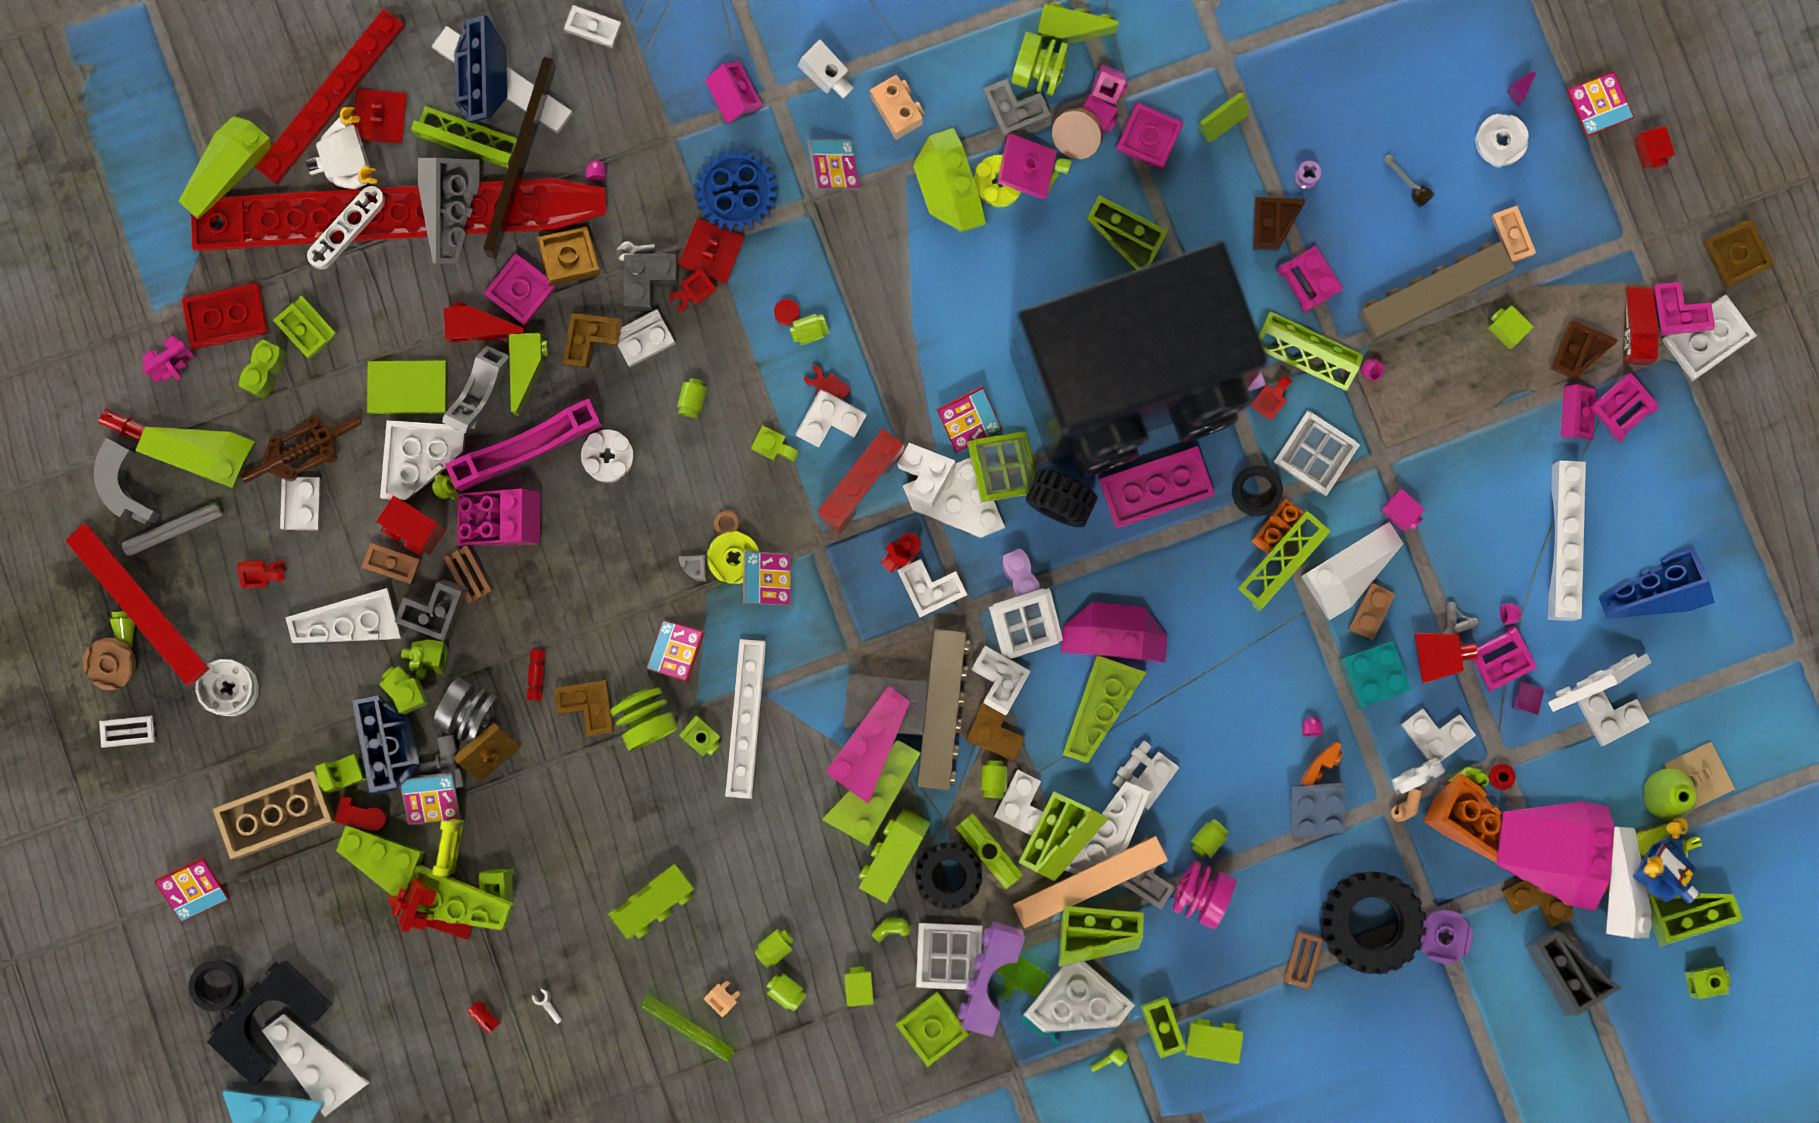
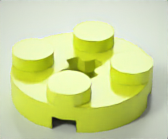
M993 155L984 159L977 166L974 175L980 199L996 208L1007 207L1015 203L1022 194L1021 191L1004 185L999 187L998 184L992 183V180H995V176L999 175L1003 155Z
M739 531L722 533L712 541L707 551L709 569L720 581L734 584L743 583V551L759 552L756 543L746 534ZM730 551L740 553L737 564L726 561L729 558L728 553Z

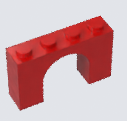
M882 429L817 511L819 519L840 535L856 515L855 511L867 492L884 472L888 474L904 453V444L885 429Z

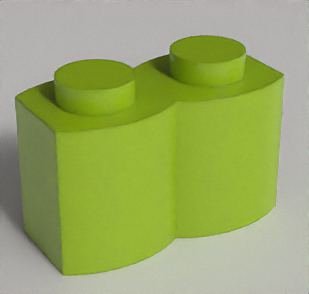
M261 340L252 352L251 363L241 373L239 386L262 399L266 398L274 387L275 376L285 365L287 353L280 347Z

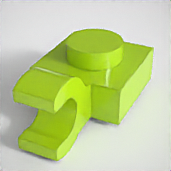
M763 425L751 446V450L773 461L780 455L795 462L799 455L798 450L784 445L785 436Z

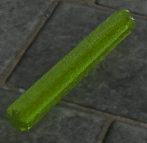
M650 995L643 999L640 1005L643 1010L724 1062L730 1061L734 1054V1049Z

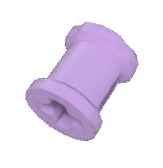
M1314 161L1303 162L1295 173L1296 185L1301 189H1311L1314 187L1321 176L1320 166ZM1308 172L1312 174L1311 177L1307 178L1303 176L1304 173L1307 174Z

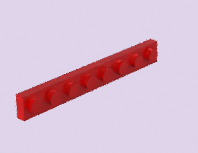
M383 8L255 168L276 185L281 182L405 28L404 23Z

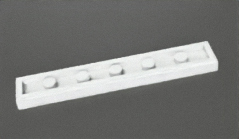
M446 26L432 45V48L454 63V51L460 35ZM507 67V99L526 112L534 85ZM548 95L540 122L559 134L573 112Z
M740 639L725 797L752 799L766 641Z

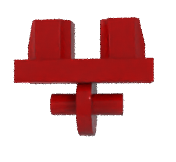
M914 533L904 534L900 539L890 543L885 548L888 554L880 563L890 573L898 570L901 566L905 567L913 563L919 557L917 553L921 549V539Z
M413 878L409 892L401 888L398 896H389L387 902L394 906L391 914L399 916L401 912L398 924L401 925L400 930L402 932L409 933L410 928L424 930L428 916L427 913L417 911L419 904L432 906L436 892L427 886H423L422 880Z

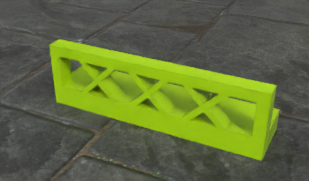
M427 106L424 107L420 120H414L411 131L416 137L506 169L509 167L517 142V138L467 122L464 119ZM429 114L438 117L443 126L436 128L427 125L426 122ZM457 124L464 127L466 135L459 136L450 133L448 128ZM483 133L488 136L491 143L484 145L473 141L472 137ZM505 141L514 144L510 154L498 150L496 145Z
M1269 311L1259 333L1261 341L1265 333L1276 337L1278 344L1274 346H1269L1262 342L1267 354L1345 391L1348 390L1358 372L1364 356ZM1295 346L1300 349L1302 355L1292 357L1288 355L1286 348ZM1319 357L1323 359L1325 367L1316 368L1311 365L1309 359ZM1342 368L1350 372L1346 381L1335 377L1333 370Z
M1306 511L1241 584L1238 590L1253 602L1252 606L1260 612L1331 531L1311 513ZM1306 519L1318 528L1312 537H1301L1300 526ZM1297 531V537L1290 538ZM1298 541V553L1295 556L1284 557L1283 545L1286 542ZM1302 541H1308V542L1302 547ZM1280 550V557H1273ZM1284 560H1291L1285 567ZM1269 561H1281V572L1278 575L1267 576L1266 564ZM1261 570H1263V576L1256 577L1257 574ZM1274 579L1267 587V580ZM1253 580H1263L1264 591L1258 598L1246 589Z

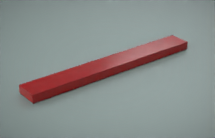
M86 523L82 524L65 540L187 686L191 687L210 669Z

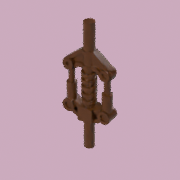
M316 415L308 417L306 423L292 429L293 432L281 438L279 436H272L269 439L265 452L264 463L242 473L240 476L245 484L268 472L286 481H295L298 473L308 468L313 469L324 462H335L337 459V442L335 438L362 425V422L357 415L330 429ZM313 431L314 438L311 436L308 438V441L305 439L302 441V444L297 443L296 447L291 446L289 450H283L284 442ZM320 447L321 453L307 460L305 464L295 469L287 466V462L290 464L293 462V459L298 460L299 456L304 457L306 453L309 454L313 449L317 450Z

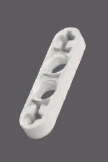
M375 186L364 188L310 247L307 258L313 267L321 270L328 268L385 205V196L379 188ZM370 194L372 196L376 195L378 202L376 204L373 202L369 203L367 196ZM360 203L364 207L366 206L367 210L369 211L368 214H366L365 211L358 206ZM352 212H360L362 220L360 223L352 225L348 221L349 215ZM335 231H342L344 233V240L340 244L331 242V235ZM327 242V244L335 250L331 252L323 244ZM326 250L324 253L326 259L323 262L321 260L315 262L317 260L315 254L317 252L322 254Z

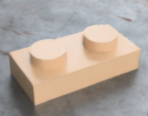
M1518 206L1491 216L1500 241L1512 263L1536 254Z

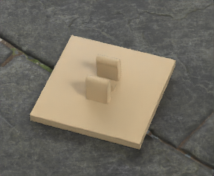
M1712 742L1706 743L1663 764L1665 769L1680 770L1693 780L1697 790V801L1694 809L1735 790Z

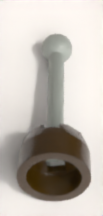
M1392 155L1384 157V163L1391 165L1413 189L1412 200L1419 208L1432 199L1435 193L1425 185L1416 186L1394 162Z

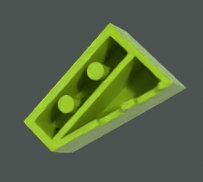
M1100 195L1087 217V221L1134 270L1152 265L1168 234V231Z
M1053 791L1018 863L1055 881L1109 818Z
M903 807L896 821L890 819L883 834L887 835V838L883 844L878 841L871 854L875 858L872 865L866 864L858 877L863 880L859 889L887 904L931 822Z
M1648 892L1652 928L1660 947L1730 926L1743 920L1734 894L1699 893L1692 902L1686 903L1680 896L1665 902Z

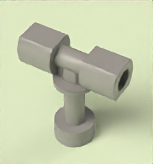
M455 735L437 738L440 754L436 755V760L421 763L419 768L410 777L438 771L439 774L452 772L455 788L464 787L465 781L462 768L458 769L457 762L453 758L455 753H458Z

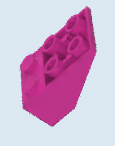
M510 489L458 494V546L540 544V492L527 489Z

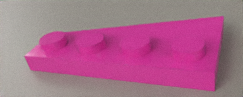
M889 686L826 770L828 775L868 804L910 704V701Z

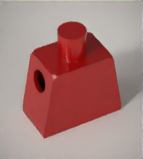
M1415 633L1422 684L1464 672V660L1478 659L1476 643L1460 645L1459 634Z

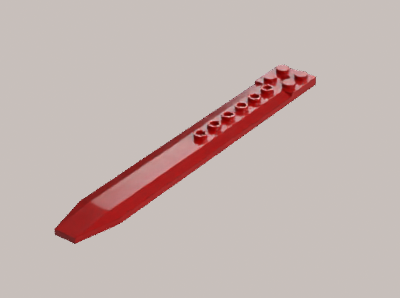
M554 178L521 180L505 233L558 230L607 215L606 190L603 187ZM504 181L479 182L478 192L474 194L470 206L473 209L471 217H467L464 228L466 235L488 234ZM419 187L379 188L385 196V205L352 242L428 238ZM363 189L222 197L199 219L191 214L192 250L200 252L314 244ZM370 194L367 196L369 203L373 202L376 204L378 202L376 195L372 196ZM360 203L358 206L361 207L366 214H368L369 211L367 210L366 206L364 207ZM352 212L348 217V221L352 225H356L362 220L360 212ZM217 218H221L225 222V225L220 230L212 227V223L217 222ZM335 231L331 235V242H343L344 233L342 231Z

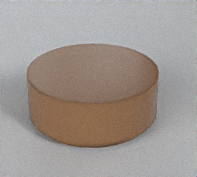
M721 511L714 518V528L719 535L725 532L739 531L740 520L732 511Z

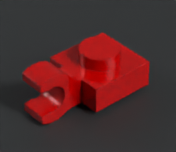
M1284 375L1274 388L1267 384L1250 406L1271 421L1287 402V399L1282 394L1292 383V380Z
M264 560L238 562L236 568L242 589L268 587L271 580H285L284 572L287 571L285 561H275L268 566L265 565Z

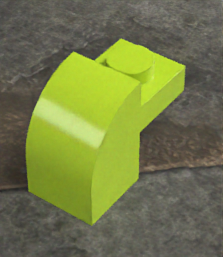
M362 753L315 766L317 771L316 780L319 786L323 788L325 794L336 792L367 780Z

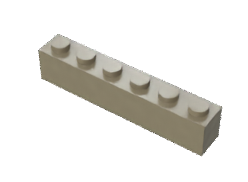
M1501 241L1494 245L1492 242H1488L1477 248L1478 253L1472 256L1466 253L1454 260L1456 264L1448 268L1445 264L1431 271L1433 275L1425 279L1421 275L1408 282L1410 286L1403 290L1400 287L1394 288L1386 293L1387 298L1379 302L1377 298H1374L1363 304L1364 309L1358 315L1372 342L1509 275L1515 267Z
M934 629L917 788L949 791L950 786H955L956 770H951L952 759L958 760L959 744H955L954 740L955 733L961 732L962 718L957 717L958 707H963L965 692L960 691L961 681H966L968 665H963V656L969 655L970 639H965L966 632Z

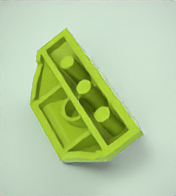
M954 128L930 135L913 164L929 214L960 232L986 225L979 192L964 148Z

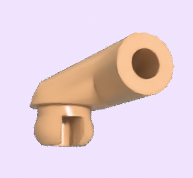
M1410 790L1406 802L1396 805L1391 809L1392 818L1397 822H1403L1415 816L1418 812L1422 791Z

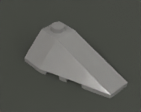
M418 158V187L432 261L437 264H458L466 235L464 232L467 217H471L473 210L470 206L474 194H477L479 189V160Z

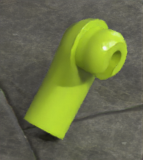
M888 917L871 935L881 943L889 933L900 934L902 937L907 936L911 932V926L904 918Z

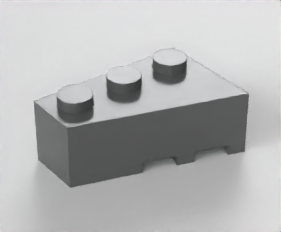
M1559 931L1546 932L1525 945L1566 1016L1580 1015L1621 989L1619 985L1608 979L1598 966L1593 965L1587 960L1583 953Z

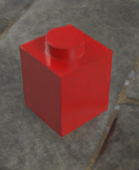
M1666 126L1642 132L1634 139L1643 168L1652 166L1653 169L1664 167L1669 164L1668 161L1675 155Z

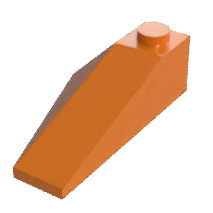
M1459 774L1433 799L1423 822L1442 835L1496 863L1502 820L1500 815L1502 813L1497 807L1491 805L1485 797L1487 794L1482 787L1463 774Z

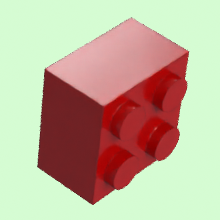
M394 495L376 521L383 526L380 530L397 542L401 538L405 541L402 545L420 556L423 552L431 555L447 530Z

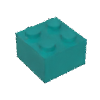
M1394 641L1339 660L1356 709L1412 691Z

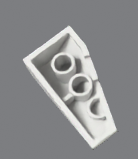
M1388 522L1301 577L1328 620H1331L1354 605L1404 543L1391 523Z
M1615 827L1606 934L1631 938H1649L1652 921L1648 891L1644 885L1633 877L1642 862L1635 828Z

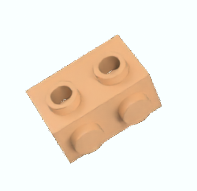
M897 75L870 89L872 101L896 140L922 126V116L924 115L920 104L917 101L913 103L910 98L911 90L905 80L900 81Z

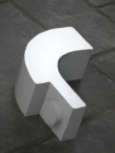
M486 345L476 356L472 372L464 390L456 402L444 414L442 422L464 433L470 428L475 429L488 410L500 386L510 356Z
M106 438L97 454L94 465V481L101 500L110 511L120 518L128 521L131 516L143 524H146L147 520L156 524L160 514L135 501L126 488V473L136 453Z

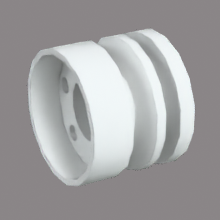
M219 659L209 663L207 666L210 669L196 681L195 692L199 702L206 710L222 716L235 717L246 713L254 706L259 695V683L256 675L249 667L233 660ZM227 683L235 685L232 689V695L224 692L227 689Z

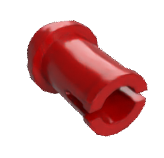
M478 1000L467 1012L470 1014L469 1018L473 1017L489 1035L501 1022L484 1006L485 1002L481 1003Z

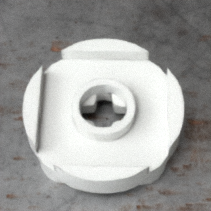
M1495 114L1487 118L1479 127L1475 136V143L1479 154L1485 161L1495 167H1502L1517 162L1524 155L1528 147L1527 139L1529 135L1526 126L1519 118L1512 115ZM1499 134L1501 137L1506 135L1508 137L1507 145H1499L1496 135Z
M601 430L590 434L584 443L581 451V461L586 472L595 480L605 483L616 482L631 470L634 462V451L628 439L621 433L614 430ZM606 449H610V452L615 454L614 459H610L609 463H604V458L600 457L601 453H605Z
M1435 757L1423 763L1422 766L1416 769L1413 767L1392 779V786L1397 795L1427 783L1432 776L1434 778L1440 776L1445 770L1441 762Z

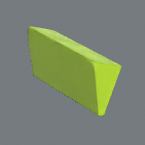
M1242 92L1200 121L1198 131L1208 143L1217 139L1248 116L1249 110Z

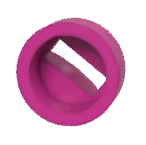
M591 161L587 165L585 171L586 180L603 181L607 178L606 168L600 161Z
M1375 359L1366 360L1361 367L1362 375L1372 382L1378 381L1384 373L1383 363Z
M1511 603L1501 605L1500 619L1504 625L1515 624L1521 619L1522 611L1519 606Z
M1308 717L1303 721V736L1314 737L1324 734L1323 725L1319 718Z

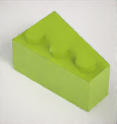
M349 825L345 826L336 849L338 853L390 895L398 896L401 888L408 891L415 868L418 865H422L426 854L424 851Z
M674 864L648 883L638 893L628 898L616 910L614 909L608 913V915L627 940L634 936L640 939L652 930L649 927L652 922L658 919L661 923L672 914L670 909L674 905L679 903L683 906L694 897L691 892L696 888L678 864Z
M1064 906L1060 925L1058 967L1139 949L1143 939L1144 913Z

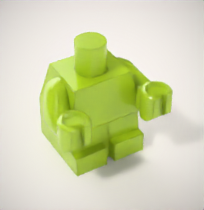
M423 640L413 642L411 649L403 648L401 658L410 660L409 668L412 671H416V679L427 680L428 670L430 669L434 670L436 674L444 675L449 649L444 641Z

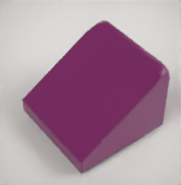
M1534 71L1529 72L1514 82L1507 91L1517 106H1520L1530 89L1536 76Z
M1523 682L1518 683L1512 709L1538 715L1544 689Z

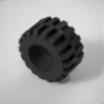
M1040 469L1025 500L1033 509L1055 521L1072 527H1085L1098 496L1088 486L1067 475L1053 470Z
M941 843L927 850L919 860L916 868L917 887L924 899L937 908L947 910L961 908L970 903L978 894L982 884V868L977 857L968 848L957 843ZM944 860L958 862L965 873L964 882L961 887L952 892L940 890L933 880L935 867Z

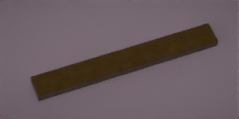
M544 57L542 59L483 249L487 257L497 258L553 80L556 66L552 58Z

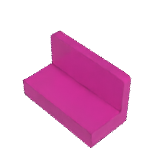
M740 61L722 64L705 79L726 123H732L741 114L755 112L762 107Z

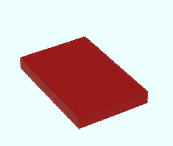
M258 282L181 299L192 350L270 334L261 288Z

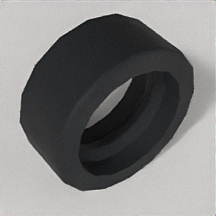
M1255 465L1246 468L1236 477L1232 485L1234 504L1240 511L1249 516L1259 517L1268 514L1278 506L1283 495V485L1280 477L1274 470L1266 466ZM1262 476L1270 482L1273 489L1272 497L1265 505L1253 506L1244 499L1242 486L1249 477Z
M224 960L204 962L194 970L188 984L189 994L195 1005L211 1012L228 1009L234 1005L242 995L244 986L242 974L238 968L229 961ZM211 970H221L228 974L231 979V991L222 1001H210L201 992L202 978Z

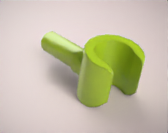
M1064 158L1057 160L1052 172L1049 190L1060 172L1068 174L1071 166L1070 160Z
M1115 1048L1105 1059L1090 1066L1092 1072H1095L1109 1065L1112 1061L1119 1067L1128 1059V1055L1121 1048Z

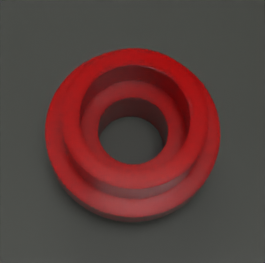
M1507 764L1493 766L1488 776L1490 784L1498 790L1511 788L1516 779L1514 770ZM1500 772L1506 773V781L1502 782L1499 780Z

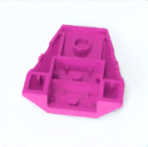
M1581 801L1502 812L1496 865L1524 881H1529L1543 892L1550 893L1562 900L1561 902L1568 906L1595 911L1609 884L1615 826L1608 806Z

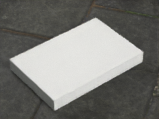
M1726 294L1712 303L1715 322L1714 330L1667 335L1661 339L1692 381L1757 336Z

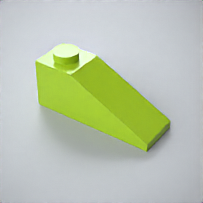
M541 333L509 334L511 412L515 416L521 415L545 364V356L549 355L548 340H544Z

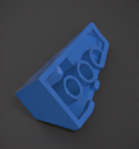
M1694 547L1668 555L1660 560L1661 564L1652 570L1645 569L1640 572L1641 577L1631 583L1624 582L1599 597L1606 618L1687 612L1715 603L1710 582Z

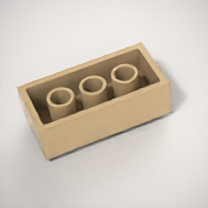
M317 771L309 772L213 809L230 859H240L335 823L336 814L329 794H325L323 788L319 786L316 780Z

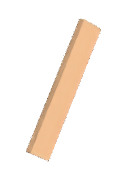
M1154 836L1013 903V906L1025 929L1063 911L1064 906H1073L1168 861V858L1157 836Z

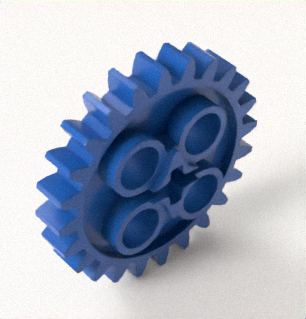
M729 149L727 157L720 151L719 160L716 161L713 157H710L711 166L702 165L703 170L706 172L705 174L697 173V178L702 181L694 183L695 189L700 190V192L694 194V197L697 200H702L697 204L698 209H705L702 213L703 218L711 216L710 225H714L718 221L719 230L721 231L726 225L729 227L730 233H733L735 227H739L740 232L743 233L745 225H748L753 230V222L756 221L760 225L763 224L762 215L767 218L770 217L767 208L775 209V204L770 201V199H778V194L772 191L777 189L778 185L776 182H770L775 178V174L767 173L770 169L769 164L761 166L763 161L761 156L754 161L752 151L749 152L747 157L744 156L742 149L739 150L738 155H734L732 149ZM745 172L754 174L753 179L748 182L742 181L740 177ZM718 176H727L729 178L728 182L724 185L716 184L715 180ZM755 186L759 187L758 190H753L751 188ZM733 187L739 188V195H734ZM714 192H721V194L717 196L713 195ZM748 197H754L758 200L756 205L752 207L746 206L744 201ZM728 200L732 205L728 210H721L718 208L719 203Z

